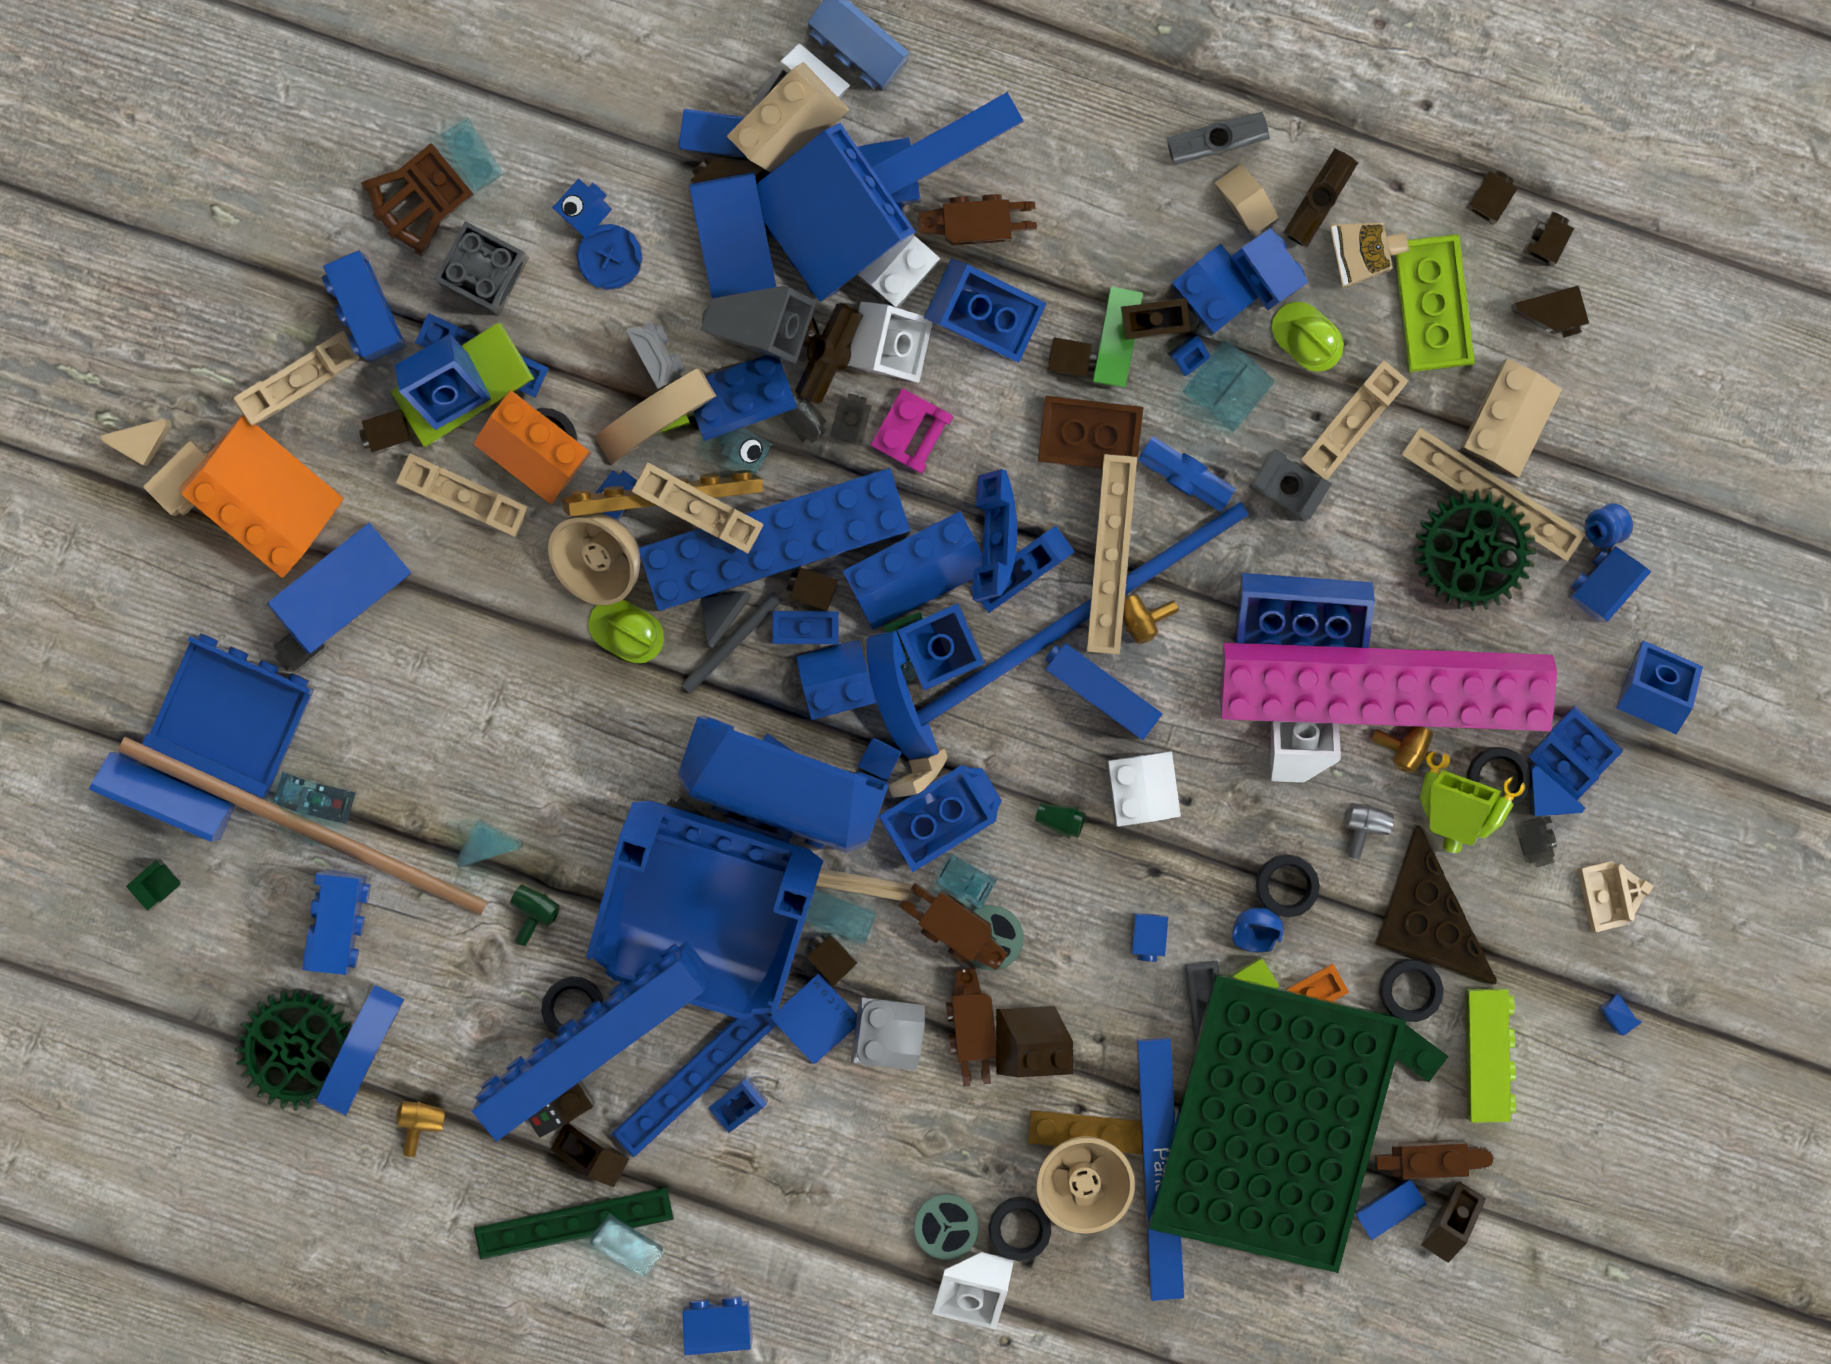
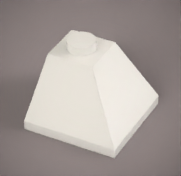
M1271 722V781L1306 782L1340 761L1339 723Z
M981 1252L944 1270L932 1314L996 1330L1008 1292L1014 1260L1000 1255Z

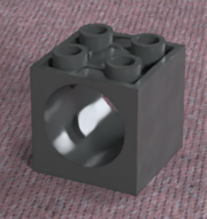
M465 221L434 280L441 286L499 316L529 257L524 251Z

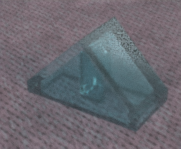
M479 819L456 861L459 868L524 847L523 842L511 834Z
M951 854L936 883L982 909L997 879Z

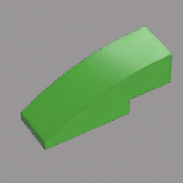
M1110 287L1092 383L1122 389L1126 388L1135 339L1125 340L1121 307L1141 304L1142 292Z

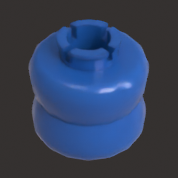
M1612 503L1588 514L1584 529L1587 538L1594 546L1606 549L1613 547L1617 543H1622L1630 537L1633 531V521L1627 509L1622 505Z

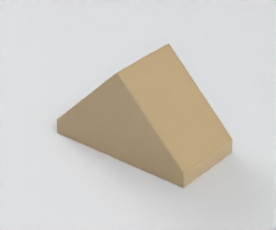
M1242 164L1214 183L1251 237L1279 218L1263 187Z
M164 418L101 435L102 442L148 467L168 434L171 423L170 420Z

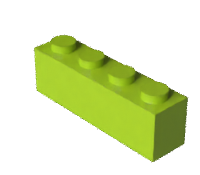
M1465 988L1467 1120L1471 1123L1511 1122V1114H1516V1095L1510 1093V1081H1515L1516 1079L1515 1061H1510V1048H1515L1514 1028H1509V1015H1514L1515 1013L1514 996L1509 995V990L1506 988Z

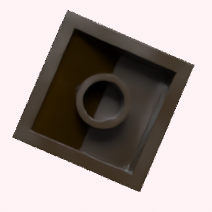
M1055 1006L996 1009V1075L1018 1078L1073 1074V1040Z

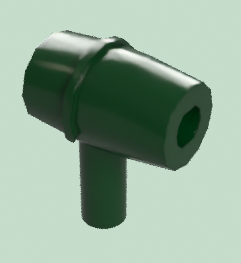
M521 884L514 892L510 904L527 917L515 941L520 945L526 946L538 923L548 927L555 921L560 905L551 900L548 895Z

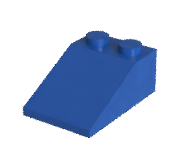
M951 258L924 318L1019 363L1047 303L969 264Z

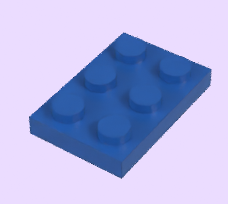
M764 355L705 376L716 397L695 410L694 414L703 440L706 441L796 409L797 405L781 360Z

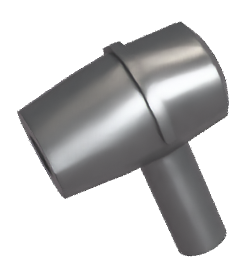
M1350 803L1345 811L1344 822L1345 827L1355 831L1347 856L1360 859L1367 833L1389 835L1393 828L1394 814L1373 807L1371 804Z

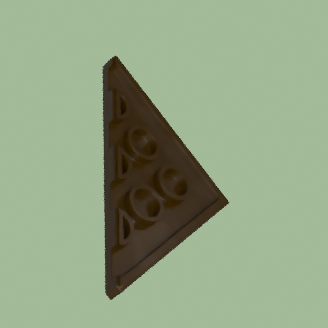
M1415 824L1375 944L1496 985L1497 979L1427 841L1422 827Z

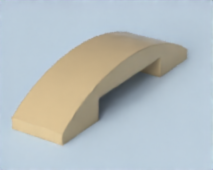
M341 331L315 347L309 354L265 381H259L233 397V401L249 425L253 426L324 385L359 361L361 357L355 355L348 337L344 331Z
M1383 360L1300 461L1319 477L1328 480L1347 457V454L1409 380Z
M697 368L627 411L598 433L595 439L609 463L614 465L638 449L640 444L684 415L694 412L715 398L716 394L701 369Z
M410 453L396 482L403 487L516 537L529 508Z
M646 462L631 492L746 553H749L764 525Z

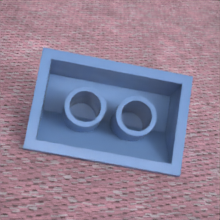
M823 0L808 21V27L811 29L809 35L821 46L824 47L828 43L837 51L834 54L835 58L847 68L851 65L856 67L861 72L859 78L873 90L878 86L883 91L909 61V52L849 0Z

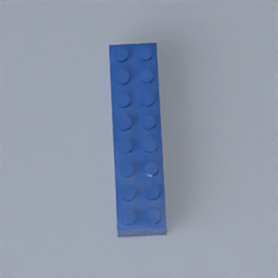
M888 468L745 514L764 524L749 553L702 529H696L640 547L639 552L657 609L661 612L909 533L910 528L891 469Z
M688 941L679 947L676 943L671 945L660 955L662 959L653 966L650 962L642 966L634 974L636 978L630 983L626 984L623 981L616 985L609 992L610 997L604 1002L600 1003L599 1000H596L583 1011L584 1016L578 1021L568 1020L557 1030L559 1034L551 1040L547 1037L542 1039L531 1049L534 1053L525 1059L519 1056L506 1067L508 1071L499 1078L495 1074L481 1085L482 1091L475 1097L477 1101L472 1109V1113L496 1142L704 992L712 971Z

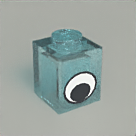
M743 427L726 433L720 442V446L724 448L721 453L723 456L756 474L773 446L772 443Z

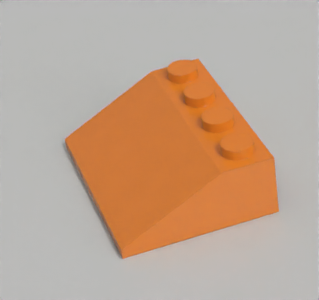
M243 414L178 488L182 496L281 578H284L304 555L344 500V497L257 424L250 426Z

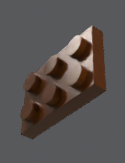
M1045 396L1038 462L1102 469L1104 454L1137 457L1138 461L1144 407Z

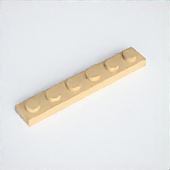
M1420 426L1402 452V456L1461 493V490H1465L1468 498L1473 497L1475 489L1479 490L1480 498H1485L1486 493L1490 490L1492 491V500L1495 502L1500 495L1505 497L1504 507L1514 502L1516 506L1512 513L1515 515L1522 511L1525 514L1519 523L1531 524V529L1524 532V534L1533 535L1536 542L1567 562L1586 535L1577 527Z
M1107 454L1103 456L1086 652L1120 655L1137 457Z

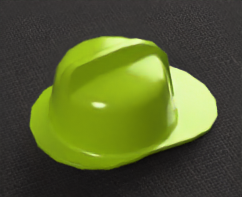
M1296 301L1287 303L1277 311L1272 323L1274 339L1296 362L1307 370L1315 372L1329 370L1338 363L1344 348L1342 334L1319 310L1308 303Z
M621 600L611 605H597L591 612L589 631L594 641L611 653L632 663H646L654 659L661 651L664 643V630L660 622L651 614L632 603Z

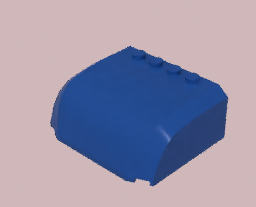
M705 715L697 717L678 774L680 782L690 797L712 804V810L728 816H730L731 812L744 816L742 821L761 827L762 823L773 826L775 827L773 832L789 838H792L793 834L806 838L804 843L819 849H823L825 845L848 853L867 846L889 786L888 781L860 771L854 774L735 731V726Z
M654 801L633 802L618 839L586 958L588 960L593 958L606 969L605 973L614 981H624L628 984L636 978L634 974L642 966L649 962L653 966L662 959L660 955L671 945L676 943L679 947L688 941L712 971L704 992L690 1001V1004L739 1019L752 1018L753 1014L771 1013L772 1016H776L823 860L810 849Z

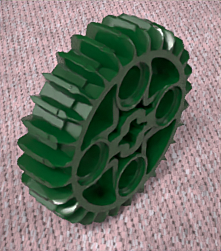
M1478 489L1474 490L1472 498H1468L1466 491L1461 490L1460 500H1456L1453 494H1449V505L1446 506L1441 500H1438L1437 505L1440 511L1438 513L1431 509L1427 511L1432 519L1431 522L1426 520L1420 521V525L1426 529V532H1416L1415 537L1423 541V544L1414 545V551L1423 552V555L1414 560L1415 564H1425V567L1419 570L1418 574L1420 577L1430 576L1425 582L1426 588L1436 584L1435 597L1440 596L1443 592L1446 593V604H1449L1453 598H1456L1458 609H1461L1464 602L1469 601L1471 611H1474L1476 602L1481 601L1483 608L1487 610L1488 600L1493 599L1496 605L1499 606L1501 605V594L1511 599L1510 588L1512 586L1519 591L1522 589L1518 581L1519 577L1526 580L1529 579V574L1523 569L1524 567H1534V562L1526 557L1527 555L1536 554L1535 548L1527 547V544L1535 541V537L1533 535H1525L1524 532L1531 529V524L1519 523L1525 516L1524 512L1521 511L1514 515L1512 513L1516 506L1514 502L1504 507L1505 497L1503 495H1500L1495 502L1492 500V491L1490 490L1486 493L1485 498H1480ZM1470 509L1464 530L1442 525L1453 514ZM1478 511H1489L1493 516L1492 521L1485 526L1476 524L1474 516ZM1499 517L1510 526L1515 536L1516 544L1511 541L1494 538ZM1439 534H1447L1451 537L1452 543L1446 549H1439L1433 544L1434 538ZM1485 535H1488L1489 543L1495 546L1492 551V563L1487 562L1490 555V548L1488 541L1485 539ZM1457 537L1463 538L1460 543V555L1455 553L1458 543ZM1479 539L1480 549L1483 553L1477 552L1476 556L1471 560L1470 552L1466 547H1472L1474 542ZM1504 550H1510L1516 554V559L1511 565H1502L1497 560L1499 553ZM1433 556L1455 562L1451 583L1438 571ZM1485 570L1507 575L1498 584L1480 590ZM1465 573L1473 575L1476 580L1475 584L1468 589H1463L1457 584L1458 577Z
M299 988L293 990L292 998H289L286 990H282L280 992L281 1000L278 1001L274 994L269 995L268 1001L270 1005L267 1006L263 1001H259L257 1006L261 1012L258 1014L250 1010L247 1013L253 1020L252 1023L243 1021L240 1024L241 1027L247 1030V1033L236 1036V1039L244 1041V1045L235 1048V1052L244 1053V1058L237 1061L236 1064L247 1066V1070L241 1074V1077L251 1075L253 1080L247 1087L250 1089L258 1085L260 1087L257 1093L258 1098L268 1093L270 1095L268 1099L269 1105L273 1104L278 1098L281 1099V1109H285L289 1101L292 1102L294 1111L300 1108L301 1101H304L307 1109H311L313 1106L312 1099L315 1098L317 1100L327 1078L318 1077L315 1074L314 1066L316 1062L322 1061L327 1063L331 1070L336 1059L319 1045L333 1029L337 1039L339 1054L348 1036L346 1029L352 1025L351 1021L344 1023L340 1021L345 1014L344 1010L336 1014L332 1011L336 1005L335 1001L327 1006L323 1004L324 994H321L315 1001L312 1000V990H308L304 998L301 997ZM289 1008L309 1010L296 1026L292 1025L283 1016L277 1014V1012ZM312 1015H319L324 1019L325 1028L322 1032H315L310 1028L309 1019ZM266 1020H272L278 1025L279 1032L276 1037H268L264 1033L263 1024ZM300 1029H301V1031H302V1033H303V1034H298V1033H297V1034H295V1035H293V1036L291 1035V1034H294V1033L298 1032ZM256 1039L273 1052L261 1069L255 1055ZM299 1042L303 1045L300 1049L303 1055L298 1054L294 1057L291 1055L293 1048L290 1044L294 1045ZM290 1065H295V1066L298 1065V1066L295 1067V1068L292 1070V1068H291ZM270 1067H278L283 1071L284 1079L282 1083L276 1084L271 1082L268 1077ZM297 1073L301 1074L310 1083L316 1085L311 1089L302 1091L284 1089Z

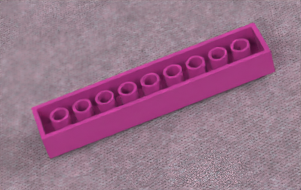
M1224 643L1220 688L1221 719L1551 731L1558 671L1553 655Z

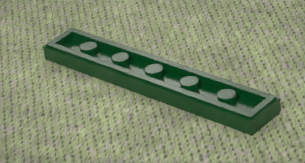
M668 1186L479 1225L474 1227L480 1260L670 1221L674 1220Z

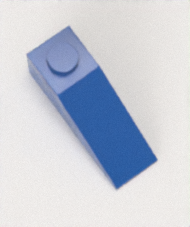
M1054 526L1016 553L1013 570L1003 594L980 601L988 613L1075 552L1058 527Z

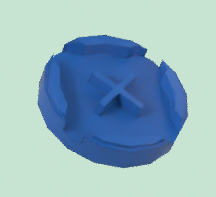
M614 224L598 225L587 238H582L576 254L578 268L584 278L595 287L605 290L621 289L631 283L640 272L643 260L641 246L634 234L624 227Z

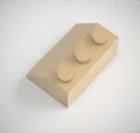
M802 62L794 67L727 137L749 160L772 172L825 129L834 126L850 109Z
M1508 358L1503 360L1460 450L1519 478L1562 389L1539 373Z

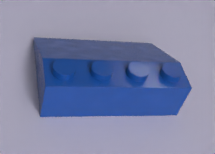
M1241 573L1235 643L1369 648L1375 604L1373 582Z

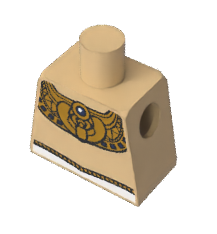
M1384 223L1330 225L1343 289L1393 270L1390 256L1410 252L1406 232L1386 236Z

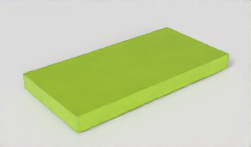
M1459 234L1407 240L1410 252L1396 254L1394 257L1408 372L1413 373L1475 365Z
M501 322L496 323L462 345L463 349L469 354L490 394L491 399L435 430L399 392V387L391 390L392 395L424 447L430 446L505 398L510 390L515 392L534 380L533 375Z

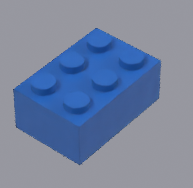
M358 250L323 266L326 274L321 276L327 292L332 294L333 297L336 296L339 305L335 306V310L342 325L345 324L346 327H350L353 335L349 336L348 340L355 355L372 362L406 347L369 259L364 253Z

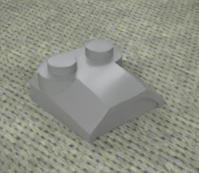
M651 321L642 327H630L626 330L658 390L663 389L682 377L680 373L686 369L677 353L669 354L664 344L670 340L661 324L655 327Z
M859 997L850 1062L871 1067L881 1066L916 1070L923 1040L925 1005Z

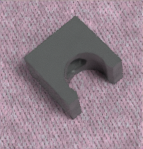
M1272 450L1249 487L1303 521L1311 519L1332 483L1297 466L1279 450ZM1284 477H1291L1296 481L1297 490L1293 495H1287L1282 492L1280 482Z

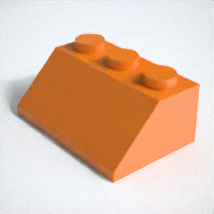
M511 390L491 414L473 443L478 449L551 505L592 454V452Z

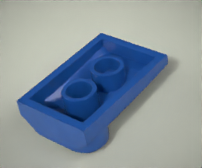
M962 764L931 783L917 795H911L878 817L910 870L914 872L996 822L998 808L1002 800L983 768H971Z

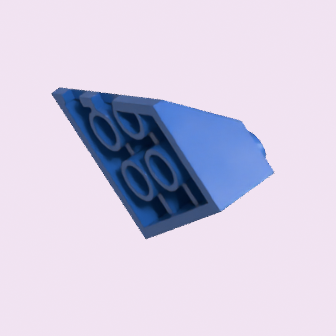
M332 869L316 873L314 884L321 885L320 892L316 891L310 911L311 917L316 918V922L314 925L310 924L308 929L302 970L346 975L350 973V968H356L359 949L354 948L356 935H362L365 917L360 916L362 903H368L371 884H366L367 876Z

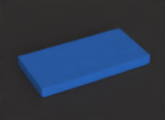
M754 172L689 184L711 297L718 298L777 287Z
M369 522L267 603V606L307 654L310 655L409 577L411 571Z

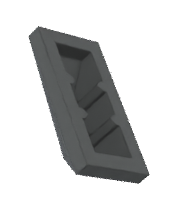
M743 591L701 599L707 645L715 648L752 597L750 593Z

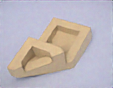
M945 748L939 749V753L934 756L908 760L912 773L889 785L892 798L917 795L929 786L942 770L948 758Z

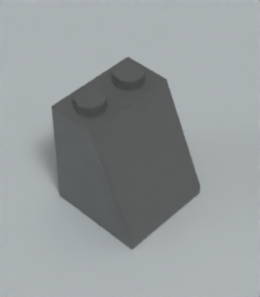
M786 286L712 298L702 315V327L700 330L729 344L796 364L817 301Z

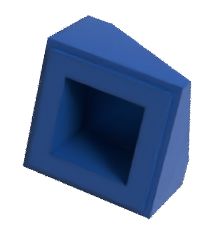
M872 737L858 767L888 781L902 751Z
M1618 994L1599 1007V1011L1614 1032L1620 1036L1626 1035L1642 1023L1641 1020L1634 1016Z

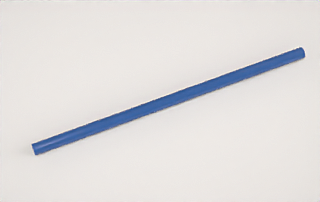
M1239 502L1129 573L1126 579L1125 595L1249 516L1243 504ZM1091 598L916 711L920 724L931 722L1087 621L1090 616Z

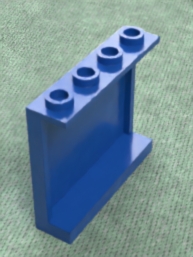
M841 123L825 129L757 183L763 220L768 226L771 236L779 242L788 255L789 262L799 271L806 281L809 291L817 297L819 302L839 292L838 289L894 246L916 233Z
M200 633L198 638L189 636L187 640L190 642L152 730L146 734L142 745L258 797L266 798L314 689L307 686L309 680L291 673L288 678L277 673L279 667L274 664L260 660L258 665L247 660L249 654L230 646L229 651L217 647L218 640L202 633Z

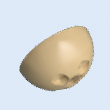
M601 513L571 516L556 526L550 536L548 555L553 571L560 582L578 598L592 604L611 605L623 600L633 589L640 572V552L632 533L620 521Z
M1090 1136L1071 1138L1053 1148L1042 1162L1037 1177V1195L1045 1214L1056 1225L1075 1233H1095L1117 1223L1129 1209L1135 1191L1133 1170L1124 1154L1113 1144ZM1081 1171H1086V1173L1077 1174Z

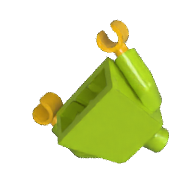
M1431 751L1426 757L1430 771L1425 773L1419 799L1426 817L1430 819V830L1445 837L1443 849L1450 853H1459L1462 851L1463 844L1474 845L1478 838H1487L1504 824L1514 805L1512 800L1514 797L1522 795L1525 790V784L1522 783L1517 793H1512L1509 790V784L1514 777L1507 779L1504 783L1505 794L1501 797L1500 790L1444 771L1450 763L1449 755L1444 753L1442 762L1436 765L1434 762L1436 751Z

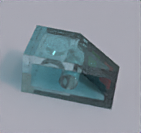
M282 772L273 803L298 813L347 824L356 792L307 777Z

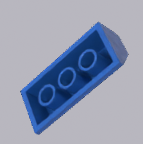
M961 511L843 570V573L870 626L874 630L972 580L974 569L983 566V555Z
M118 752L109 753L89 787V790L210 842L221 840L235 807L233 803Z

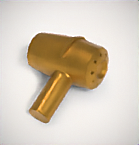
M1138 594L1125 599L1123 620L1127 627L1126 630L1131 634L1136 644L1147 643L1159 633L1155 623L1178 613L1179 608L1176 602L1172 600L1156 609L1148 611Z
M1411 726L1404 738L1400 740L1376 729L1371 740L1396 752L1392 762L1397 768L1407 773H1415L1422 761L1426 759L1425 755L1434 734L1425 727Z
M402 1101L397 1109L396 1122L398 1127L407 1128L403 1150L404 1156H416L420 1131H442L445 1109L423 1104L420 1101Z

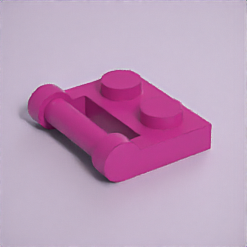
M902 388L871 446L923 474L927 467L924 463L945 425H950L954 416ZM927 413L934 417V420L916 453L911 457L905 451Z

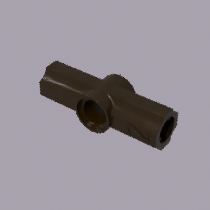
M1334 148L1282 234L1298 245L1307 248L1359 162L1345 152ZM1316 190L1325 191L1329 196L1328 205L1321 207L1316 205L1312 200L1313 192Z
M840 302L836 304L822 335L815 336L809 343L807 349L809 362L795 390L799 396L817 404L822 403L836 372L843 371L849 364L851 359V348L849 345L864 316L861 312Z

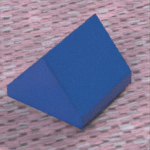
M1192 334L1167 353L1185 377L1211 358L1202 340L1195 334Z

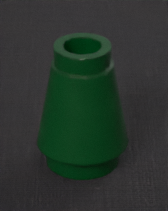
M1040 803L1035 822L1069 839L1071 836L1079 838L1086 813L1079 811V807Z

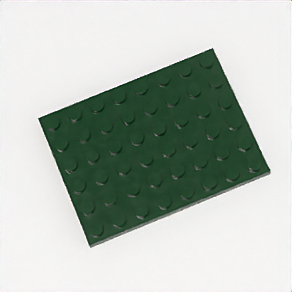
M1215 973L1149 1219V1229L1339 1273L1406 1020Z

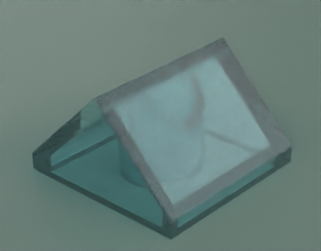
M1224 340L1185 387L1183 392L1231 432H1234L1275 381L1251 357Z

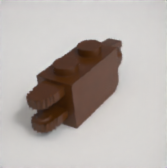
M1002 194L983 195L982 201L969 202L968 196L949 198V203H943V208L919 213L920 234L943 235L945 240L952 246L1011 242V232L1037 230V222L1022 221L1011 223L1010 212L1012 211L1028 212L1036 209L1035 201L1009 202V199L1002 200Z
M913 884L911 890L914 894L929 902L931 906L926 913L920 911L910 901L902 900L899 906L919 921L918 924L923 927L921 933L934 943H937L939 939L950 946L948 952L961 962H964L966 958L971 962L975 959L995 970L1000 967L1008 952L991 937V923L943 889L936 897L919 884Z
M975 968L956 969L955 994H951L952 1002H946L948 1022L954 1021L955 1035H949L951 1055L957 1054L958 1062H961L963 1087L971 1086L972 1078L968 1061L981 1060V1080L983 1083L991 1084L989 1059L996 1058V1035L992 998L985 991H981Z
M1463 1139L1398 1143V1146H1392V1154L1375 1155V1169L1393 1170V1177H1401L1403 1180L1469 1177V1170L1482 1169V1167L1484 1169L1486 1167L1489 1168L1494 1163L1493 1159L1495 1158L1491 1151H1488L1489 1149L1482 1148L1481 1146L1480 1148L1477 1146L1468 1147V1143Z

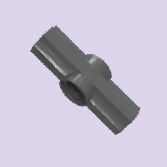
M1261 111L1225 122H1215L1207 127L1167 137V143L1175 166L1211 155H1221L1229 150L1269 140L1270 137L1266 119ZM1215 130L1222 131L1227 137V143L1222 147L1214 146L1209 139L1211 132Z

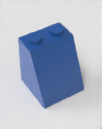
M860 639L796 656L811 720L876 703Z

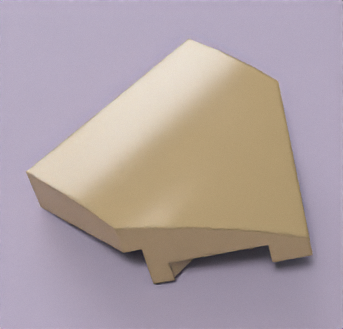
M1612 861L1577 868L1591 932L1596 933L1625 926L1628 921H1634L1637 909L1644 897L1649 895L1653 888V885L1646 880H1641L1625 869V866L1622 864H1615Z

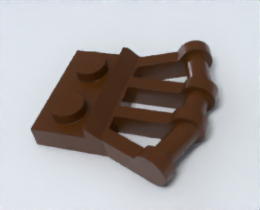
M432 143L399 170L368 179L361 183L363 191L368 193L374 211L372 216L376 221H381L389 230L387 234L392 240L397 239L415 249L414 253L421 257L426 253L441 222L474 196L473 192ZM405 178L409 184L384 203L380 187ZM416 191L423 199V202L398 222L391 213L392 210ZM428 210H432L434 216L421 238L406 230Z

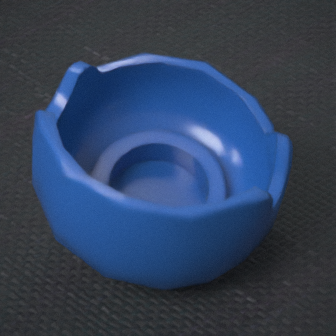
M1250 908L1236 917L1232 940L1236 946L1246 951L1255 953L1270 952L1273 950L1277 940L1279 943L1282 941L1284 933L1283 922L1278 915L1268 909Z

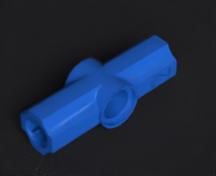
M1152 436L1138 458V461L1146 467L1165 477L1166 482L1189 496L1197 497L1220 513L1236 490L1231 484L1209 472L1208 468L1186 453H1179L1154 436Z

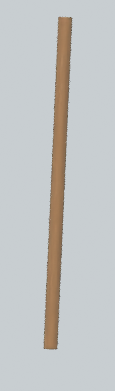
M124 737L120 744L118 752L471 912L481 916L487 900L134 740Z

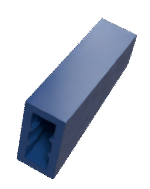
M1066 643L1061 648L1055 645L1044 659L1048 663V666L1045 668L1046 671L1140 740L1145 739L1163 714Z

